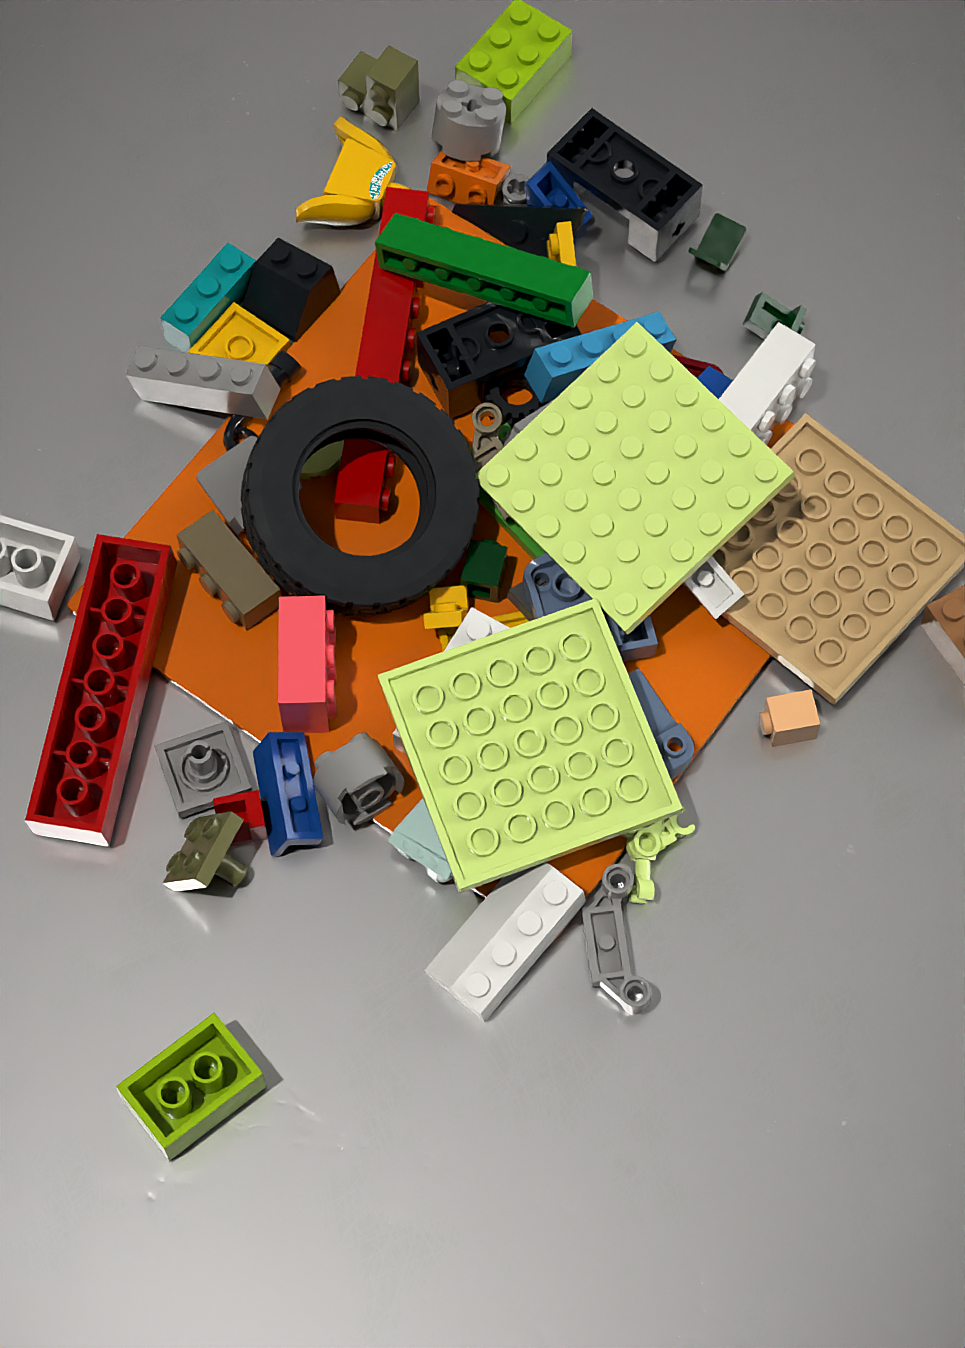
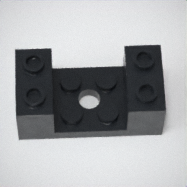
M593 108L547 153L546 162H552L579 198L588 190L629 219L628 244L654 262L668 250L700 215L703 184ZM627 168L634 174L628 178H621L615 172L618 169Z
M487 302L416 332L418 364L444 411L452 419L482 404V383L529 364L535 348L579 336L582 333L577 325L573 328L499 304ZM495 331H502L509 338L504 342L497 343L492 341L489 336Z

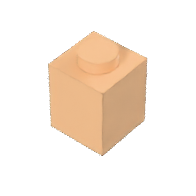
M811 689L766 698L764 711L759 713V722L763 735L769 734L772 747L817 739L820 720Z

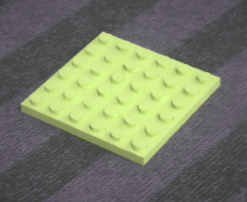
M638 322L476 473V479H479V486L591 599H598L601 609L627 635L795 477L794 471Z
M597 598L378 674L379 684L459 893L682 813V805Z

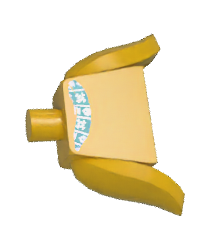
M341 115L333 123V129L343 147L324 189V195L305 201L296 208L297 223L352 226L359 225L370 219L377 220L383 212L387 187L411 189L410 187L395 183L397 164L381 141L351 124Z

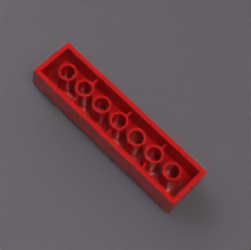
M100 534L96 535L25 818L26 823L34 834L108 847L110 845L176 571L177 561L171 545Z

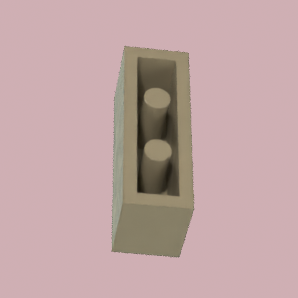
M214 510L177 534L180 548L177 551L179 559L187 569L195 568L201 576L199 577L201 585L210 596L216 594L223 602L221 607L231 622L239 621L247 631L279 609V597H282L280 588Z

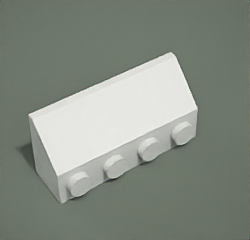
M546 862L503 877L424 972L485 1022L585 904L584 891Z

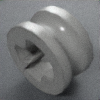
M514 174L504 180L502 183L503 203L527 204L524 184L529 180L527 176ZM516 188L519 192L523 191V195L519 196L516 192L511 194V191Z

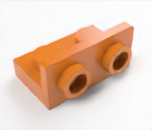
M441 150L431 162L427 191H429V194L455 203L482 202L487 205H495L497 193L502 188L504 180L509 176L511 166L481 156L479 161L458 160L447 156Z

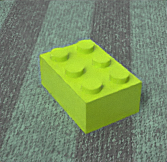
M513 0L455 66V80L463 81L468 85L499 89L503 93L502 100L506 105L505 122L511 125L571 57L572 30L526 2Z
M215 1012L116 1086L122 1101L169 1161L267 1087L262 1071Z

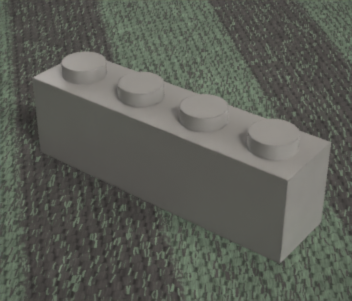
M138 346L125 374L141 400L268 419L280 391L279 385L266 364L146 346Z

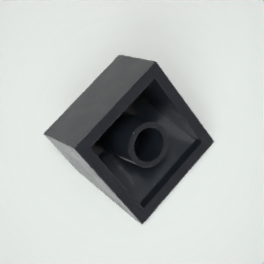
M278 237L255 262L242 308L282 335L297 342L341 294L333 267L330 264Z

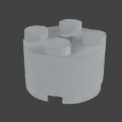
M460 80L449 82L447 89L443 90L437 97L431 135L433 143L436 145V142L443 146L442 152L447 156L463 161H479L483 154L490 152V157L495 155L500 149L506 115V105L502 100L503 93L497 88L468 85Z
M365 732L355 735L349 743L336 751H327L321 754L314 763L317 768L313 778L314 787L339 823L346 825L345 820L351 819L353 824L356 825L376 817L392 804L389 797L394 790L400 794L404 787V777L377 740L370 738L368 733Z

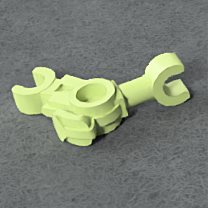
M677 815L664 819V822L660 820L649 824L647 828L641 827L621 835L627 838L626 851L630 856V861L635 862L634 883L629 894V902L645 904L646 900H653L655 888L653 881L650 880V864L655 861L659 851L676 841V838H682L692 833L695 829L694 824L682 828L677 824Z

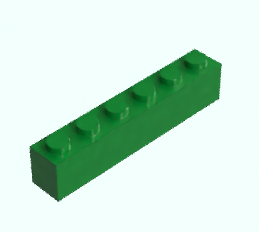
M395 213L375 241L379 268L573 328L593 299L591 271L557 262L544 256H537L517 250L514 247L484 240L481 237H474L454 231L448 227L424 222L414 217Z

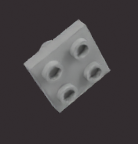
M228 721L154 745L179 818L214 807V798L252 791Z

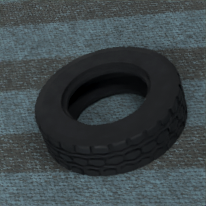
M361 376L341 377V380L331 379L316 384L314 388L308 387L293 396L291 401L286 402L273 414L272 418L263 428L251 450L243 474L240 499L242 503L241 514L249 544L253 553L256 552L259 557L257 560L267 574H271L275 578L274 582L288 594L291 592L296 596H325L327 610H334L336 615L342 613L345 616L354 617L376 616L390 613L392 610H399L425 596L449 574L461 559L473 536L474 526L477 524L480 507L478 505V500L480 499L479 479H476L478 471L473 454L469 453L467 449L469 445L460 429L457 430L454 426L455 422L443 409L439 410L435 406L436 403L421 392L417 394L413 392V388L396 381L391 383L388 382V379L368 376L367 379H362ZM342 440H366L391 450L407 465L417 484L420 509L416 527L406 542L386 553L359 556L333 548L312 530L301 509L299 479L306 461L321 448Z

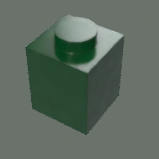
M487 539L470 541L461 576V585L467 586L468 597L498 603L508 562V547L501 546L498 542Z

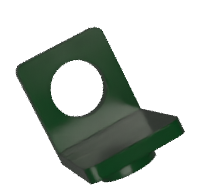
M716 213L697 250L690 247L688 252L726 271L747 229L745 226Z

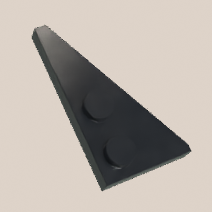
M469 202L467 204L456 203L452 212L517 250L548 258L547 240H549V234H553L556 223L571 221L574 242L589 209L579 206L576 208H560L554 205L535 207L530 204L504 203L502 205H487L482 202Z

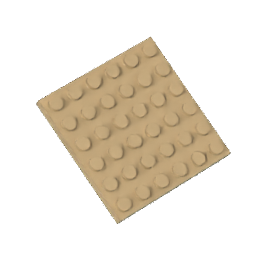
M805 413L771 448L794 471L795 477L723 544L712 557L744 593L721 616L830 703L835 705L926 608V605L930 604L965 566V535Z

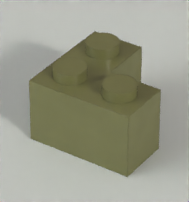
M389 45L378 59L360 51L338 79L339 101L351 110H358L368 115L377 124L388 126L398 131L420 102L418 60Z

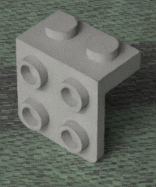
M249 436L200 470L196 476L199 485L237 536L246 531L241 514V485L248 458L257 441L255 436ZM299 482V491H300L303 486H302V484Z

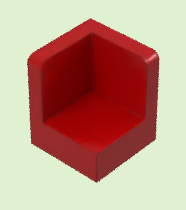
M259 790L213 799L216 814L232 811L244 819L230 846L268 839Z

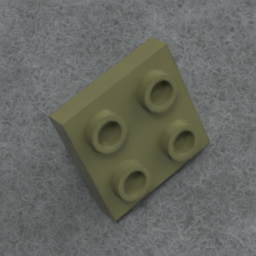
M232 811L194 819L185 831L184 838H186V841L181 850L171 857L166 866L168 874L163 884L173 891L206 888L214 874H216L232 887L237 886L245 877L248 867L226 852L244 819Z

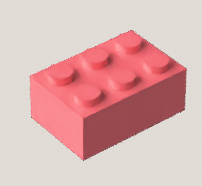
M325 596L279 597L278 705L283 732H330V719L337 718L334 683L337 682L334 649H336V626L334 625V610H327Z

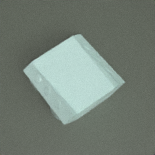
M422 798L394 829L387 842L395 846L398 852L405 858L414 859L424 865L428 876L433 880L442 883L453 879V876Z

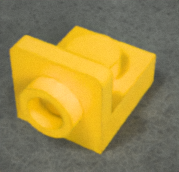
M467 586L432 588L429 591L431 611L423 614L425 629L459 627L469 612Z

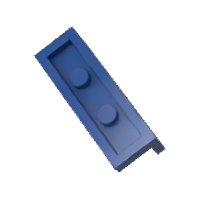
M268 732L253 750V758L271 856H280L289 845H318L324 837L304 732Z

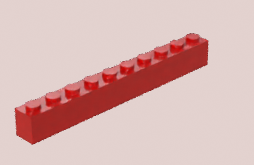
M387 187L379 235L395 213L434 224L436 208L435 206H430L429 191ZM377 252L375 253L355 376H361L362 379H367L368 376L388 379V382L395 383L396 381L402 384L403 381L409 382L411 360H406L408 350H414L416 341V329L411 328L412 319H419L421 298L416 297L417 288H424L425 282L379 268ZM360 439L344 440L334 498L336 519L380 524L382 510L388 511L390 505L391 489L386 488L387 478H394L396 456H391V450L371 441Z

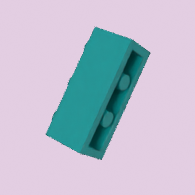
M227 243L160 317L165 340L181 351L188 353L190 348L233 302L240 306L244 301L256 260L230 243Z

